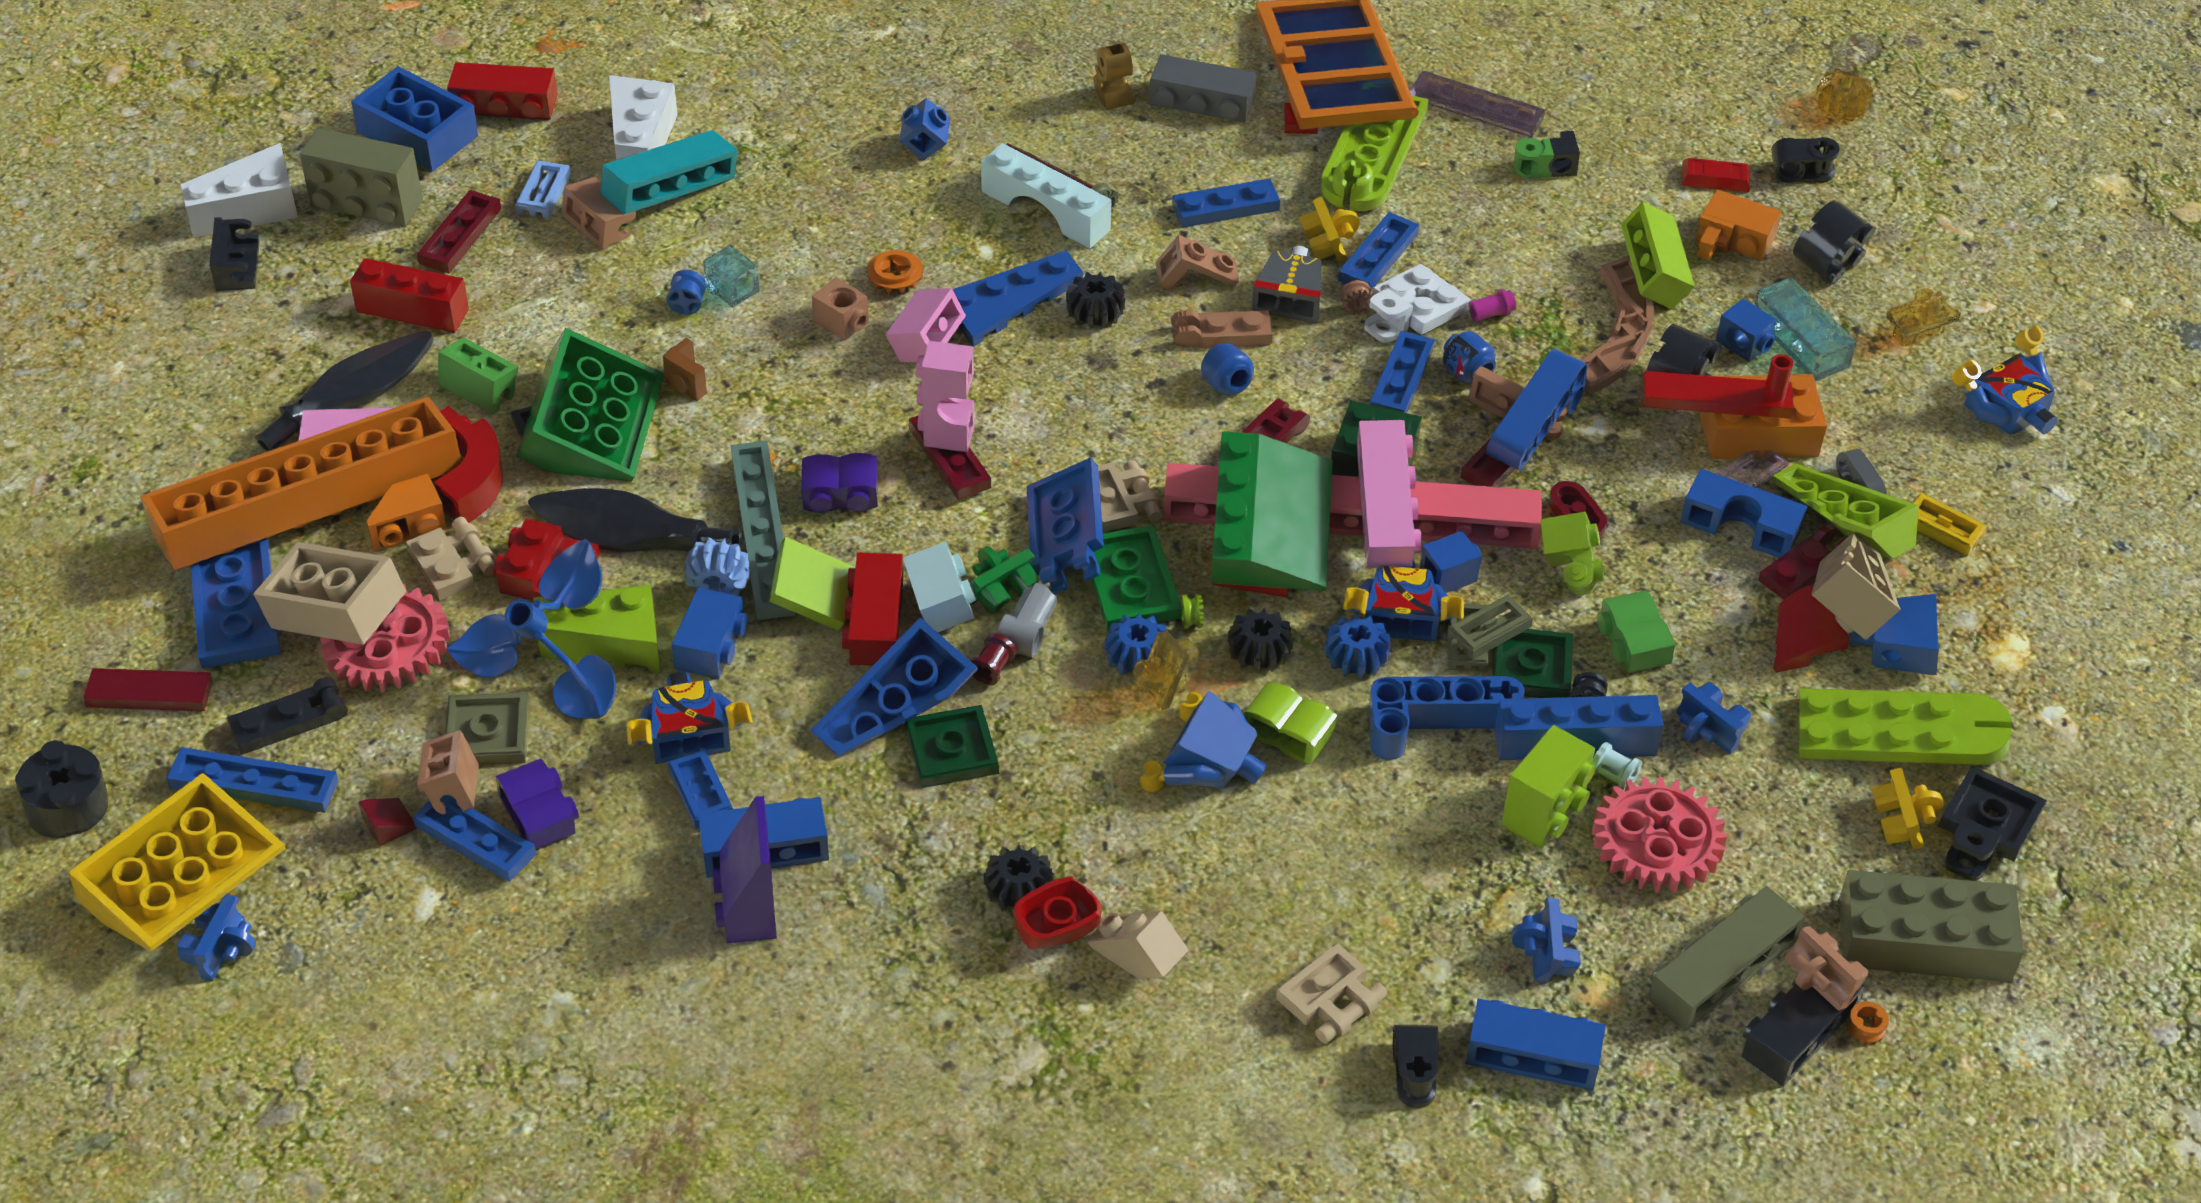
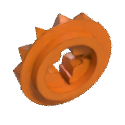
M902 250L885 251L874 256L868 263V281L874 283L875 289L885 288L888 294L893 290H899L903 294L906 287L915 289L917 282L923 279V265L919 258L912 253ZM891 268H893L894 271H896L900 275L894 276L893 273H890Z

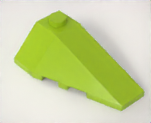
M1794 464L1773 475V483L1800 503L1806 505L1807 508L1826 522L1833 524L1845 536H1850L1855 532L1880 553L1882 558H1897L1916 546L1918 505L1799 464Z

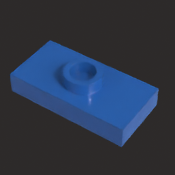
M705 749L667 762L668 772L695 829L699 828L698 814L710 813L715 810L733 809Z

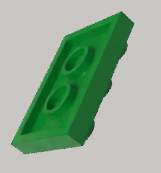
M1154 525L1103 533L1104 547L1094 551L1100 567V576L1091 579V583L1107 631H1109L1111 623H1120L1123 615L1133 619L1138 612L1143 619L1154 616L1157 623L1181 619L1182 606Z

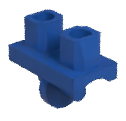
M1691 682L1684 686L1681 691L1683 699L1676 712L1681 716L1679 720L1687 726L1684 738L1691 744L1703 738L1709 744L1714 742L1728 754H1732L1738 749L1741 735L1749 727L1751 712L1740 704L1734 705L1727 711L1720 705L1723 698L1721 690L1711 682H1707L1698 688Z
M226 894L221 903L213 904L194 919L196 927L206 930L203 936L183 934L177 945L180 961L197 966L202 979L213 981L224 960L233 962L237 955L248 956L256 947V941L249 934L252 928L251 924L245 921L244 916L236 908L239 902L238 896Z
M1551 897L1546 898L1544 901L1545 907L1541 912L1532 916H1524L1522 923L1515 926L1511 931L1512 944L1517 948L1524 949L1526 956L1532 957L1534 981L1544 984L1554 974L1571 977L1581 965L1580 951L1563 946V942L1569 944L1576 936L1578 929L1577 917L1560 912L1559 899Z

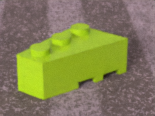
M651 585L600 590L597 597L590 604L578 610H571L562 603L561 607L557 610L542 611L547 617V629L544 635L572 662H579L583 657L593 654L605 661L612 662L613 667L625 669L626 664L646 666L649 672L661 673ZM543 597L533 598L534 601L539 600L542 603H552V601H548ZM538 640L541 658L559 660Z

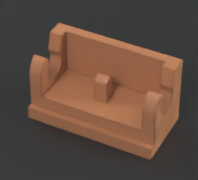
M595 176L564 186L562 216L600 249H608V245L620 242L631 235L628 229H622L619 232L618 229L622 224L633 221L636 217V211L624 214L600 194L601 181Z
M461 730L424 742L422 746L417 787L420 792L425 791L433 808L440 814H445L446 812L445 803L441 800V797L444 795L454 796L458 806L463 811L472 809L475 805L479 764Z

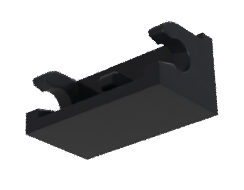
M222 217L214 218L209 266L216 291L255 289L260 245L258 234H239L236 232L237 229L251 228L252 222L247 219L222 220Z

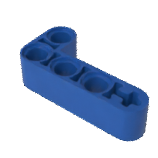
M1553 348L1494 431L1487 445L1486 455L1521 471L1564 408L1567 409L1568 414H1571L1577 407L1584 391L1588 364Z
M1508 676L1379 678L1373 682L1370 691L1367 714L1370 747L1377 757L1385 760H1394L1401 757L1405 752L1408 729H1494L1499 699H1523L1525 689L1519 680Z

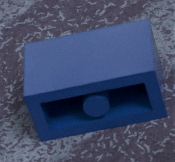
M698 587L671 644L675 670L715 679L720 678L725 665H731L736 648L735 643L738 636L743 637L748 626V614L744 613L742 597Z

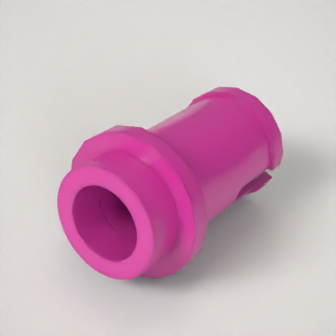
M1499 289L1497 294L1478 300H1471L1468 307L1471 318L1476 323L1500 314L1509 316L1511 311L1516 310V301L1511 290Z

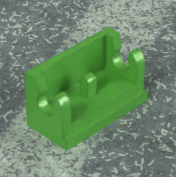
M464 337L438 352V385L491 414L500 410V397L503 391L504 397L512 400L515 393V378L518 373V366Z

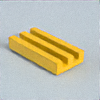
M1921 492L1912 502L1918 505L1917 531L1966 556L1978 544L1979 538L1982 539L1985 535L1987 525Z

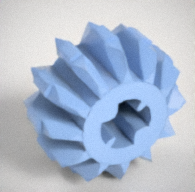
M708 538L705 544L696 542L694 548L689 551L688 556L685 558L686 585L694 587L695 593L699 587L739 596L742 588H745L746 582L749 580L748 554L740 551L739 544H726L725 538L721 542H715L711 538Z

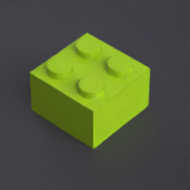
M1553 725L1510 775L1501 826L1541 849L1552 837L1559 838L1568 824L1569 816L1573 811L1579 813L1589 799L1590 792L1586 789L1595 772V766L1592 765L1595 748Z

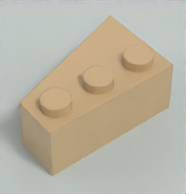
M1855 532L1820 562L1812 596L1836 615L1835 619L1848 633L1855 631L1867 640L1901 610L1880 553Z

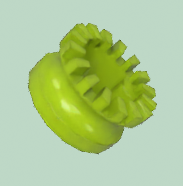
M1186 594L1181 595V621L1183 629H1189V626L1195 624L1197 628H1203L1204 617L1200 616L1204 615V612H1200V609H1203L1201 594H1195L1194 598H1188Z

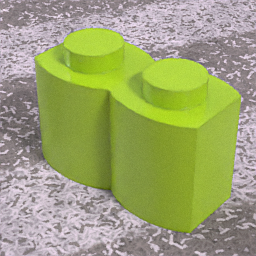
M1267 682L1244 712L1247 722L1256 730V741L1268 746L1277 747L1285 755L1305 764H1312L1332 737L1337 715L1324 703L1302 699L1291 687L1275 682Z

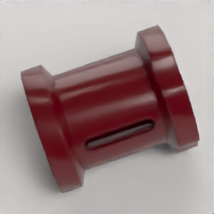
M989 634L984 640L983 650L978 656H974L970 660L978 668L972 676L977 681L987 685L997 684L1001 678L1000 672L1005 664L1013 661L1017 655L1013 642L1001 634Z

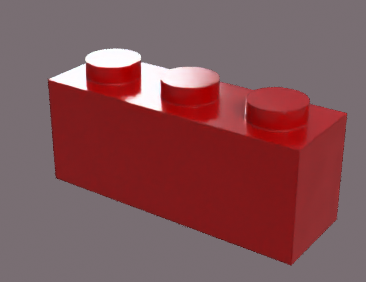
M455 62L447 86L448 92L472 103L475 115L551 120L558 95L554 68Z
M364 258L350 280L357 313L456 333L469 311L464 278Z
M857 552L855 568H848V591H853V597L846 596L845 620H850V626H843L842 649H849L850 665L873 666L899 639L904 583L903 554Z

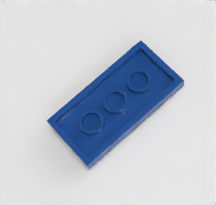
M267 538L236 548L228 554H219L191 565L198 659L201 668L281 655L279 630L270 627L253 595L272 572L270 546Z

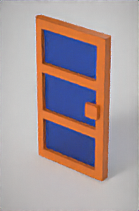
M1273 0L1256 2L1257 18L1300 130L1414 119L1418 116L1417 106L1370 0Z

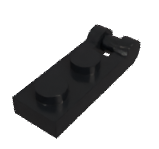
M331 677L321 678L308 689L228 716L229 727L241 755L333 723L346 716L348 709L343 698L337 696L339 689L334 679ZM322 704L320 707L312 709V707Z

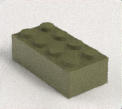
M1856 870L1847 871L1838 899L1842 957L1848 962L1858 961L1866 969L2012 982L2024 953L2016 885Z

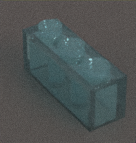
M1792 277L1757 290L1754 305L1777 319L1774 330L1775 341L1807 374H1813L1815 382L1850 368L1857 342Z

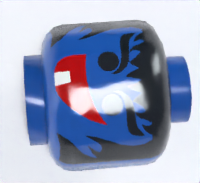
M1465 331L1452 335L1446 341L1442 362L1444 367L1461 382L1472 384L1474 372L1480 366L1492 372L1496 367V353L1494 348L1477 333Z

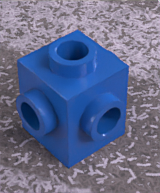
M927 98L916 106L911 105L905 110L901 117L902 126L899 141L924 161L947 144L950 117L943 108L936 106Z

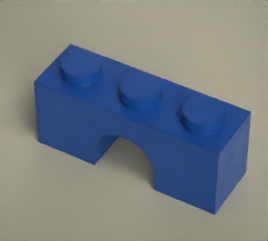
M1701 468L1685 498L1680 523L1716 535L1719 527L1727 521L1744 522L1755 532L1751 548L1780 558L1793 548L1801 532L1807 506Z

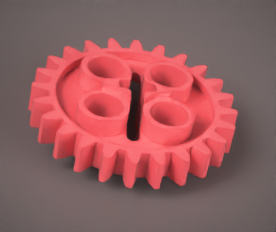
M417 587L409 594L406 592L364 645L320 637L322 643L320 648L329 672H335L339 682L347 679L350 688H354L362 682L365 692H368L374 684H378L380 691L385 692L388 683H394L397 689H401L402 680L406 678L413 684L417 683L416 673L420 672L429 675L428 663L437 665L441 663L439 653H447L448 651L446 641L450 640L449 624L441 604H434L431 594L422 597L421 590Z
M1642 777L1639 787L1631 780H1627L1625 790L1617 786L1613 787L1611 797L1604 795L1601 807H1597L1592 828V835L1595 836L1593 847L1601 849L1600 861L1612 860L1610 873L1620 870L1625 872L1623 877L1624 883L1632 878L1639 879L1638 889L1640 890L1646 886L1647 882L1653 883L1656 893L1660 892L1662 884H1667L1672 893L1677 892L1679 883H1682L1691 890L1695 879L1705 883L1708 872L1715 873L1718 863L1722 861L1727 834L1723 833L1725 821L1716 819L1719 809L1717 807L1706 808L1707 796L1694 798L1695 787L1693 786L1686 791L1679 790V780H1675L1671 787L1665 786L1663 777L1658 778L1656 785H1651L1646 777Z

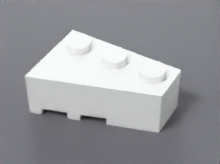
M609 75L616 160L665 145L677 117L674 83Z
M281 143L181 184L193 238L213 234L215 217H222V220L247 219L252 222L251 227L298 218Z

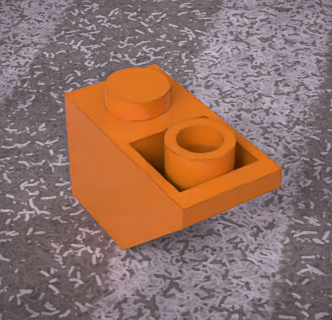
M428 473L392 484L366 521L374 552L404 543L440 527L443 530L447 529L442 502Z

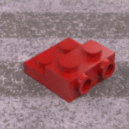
M525 519L521 528H512L508 539L509 550L507 554H499L496 557L493 573L498 579L500 593L534 601L533 598L542 597L539 592V583L545 569L559 554L580 540L563 537L561 526ZM591 543L598 559L600 556L599 545Z

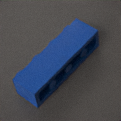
M1657 695L1499 699L1494 733L1499 760H1523L1553 725L1595 748L1594 756L1605 742L1610 743L1612 750L1625 757L1657 756L1664 725Z

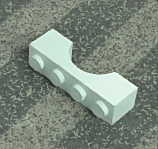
M1003 143L981 161L982 192L1008 206L1019 196H1027L1039 201L1053 214L1063 235L1089 249L1111 231L1110 198Z

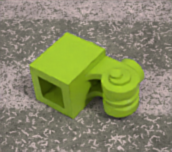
M1586 512L1540 519L1545 557L1550 567L1568 564L1563 571V577L1573 594L1578 596L1589 594L1594 590L1597 582L1605 581L1602 560L1595 559L1594 547L1600 546L1598 527L1596 523L1590 524Z

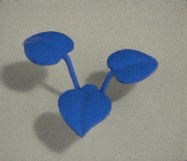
M584 539L573 544L559 554L545 569L539 583V592L543 598L552 601V603H542L539 600H535L531 604L527 600L518 599L509 604L504 616L492 614L479 619L456 642L447 647L454 660L477 676L497 678L508 673L515 666L517 652L514 646H518L521 643L520 635L525 639H537L570 670L560 675L554 685L553 698L558 709L575 719H600V717L604 716L610 709L616 693V679L611 666L604 659L593 654L583 657L575 665L544 635L547 629V617L542 612L543 610H557L561 607L562 603L571 610H578L590 604L597 597L602 587L603 578L601 567L591 543Z

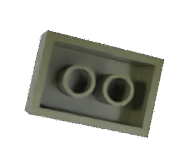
M317 128L299 153L310 204L313 207L406 227L423 201L414 149L411 147Z

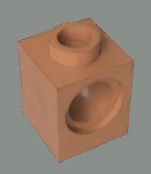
M836 277L812 295L813 322L843 340H847L855 332L862 330L869 322L868 297Z

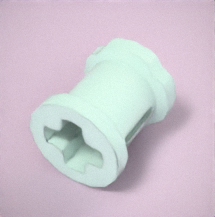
M1605 742L1593 758L1592 765L1595 766L1593 776L1600 774L1618 784V787L1622 790H1625L1627 780L1635 782L1640 772L1642 761L1637 758L1631 760L1612 750L1610 743Z

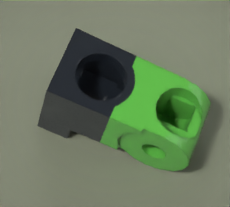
M1574 131L1560 132V138L1542 140L1524 138L1518 141L1514 157L1515 173L1525 178L1577 176L1580 151Z

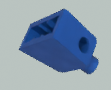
M1936 594L1897 598L1901 610L1867 640L1855 631L1848 633L1850 637L1849 645H1872V664L1875 667L1937 675L1939 645Z

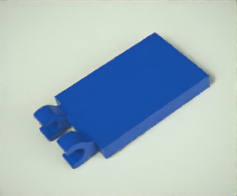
M1090 457L1027 486L1029 547L1035 556L1031 567L1040 576L1042 584L1050 583L1051 592L1054 595L1067 590V581L1062 571L1067 567L1073 565L1076 570L1082 568L1085 581L1100 576V567L1094 551L1104 547L1098 465Z

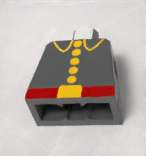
M1303 246L1293 247L1290 253L1273 252L1254 283L1252 311L1269 310V315L1318 323L1322 261L1318 258L1310 257V251Z

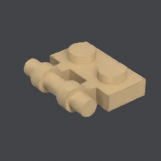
M1134 460L1126 462L1123 466L1124 471L1121 472L1117 471L1113 462L1098 466L1103 532L1138 524V512L1146 514L1150 522H1157L1163 516L1160 510L1161 502L1157 494L1151 491L1148 486L1149 478L1143 468H1139ZM1126 489L1135 491L1136 494L1129 495Z
M458 517L453 521L452 526L456 532L451 536L447 537L440 527L406 541L410 556L439 601L475 586L472 574L482 571L486 577L494 575V554L488 546L481 543L480 533L475 525L469 524L464 517ZM468 549L470 555L461 558L458 552Z
M1337 943L1279 987L1276 999L1305 1025L1309 1024L1316 1017H1320L1325 1023L1316 1029L1315 1034L1322 1043L1327 1044L1334 1037L1341 1038L1351 1030V1024L1362 1015L1367 1017L1376 1011L1379 1007L1378 1003L1387 996V990L1378 982L1369 989L1362 985L1361 982L1367 976V968ZM1346 995L1352 1002L1340 1010L1334 1003Z

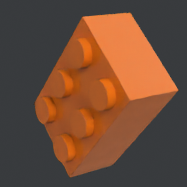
M1813 374L1790 376L1789 382H1792L1794 404L1791 419L1699 412L1710 459L1819 457L1827 424ZM1767 375L1717 376L1755 380L1767 379Z

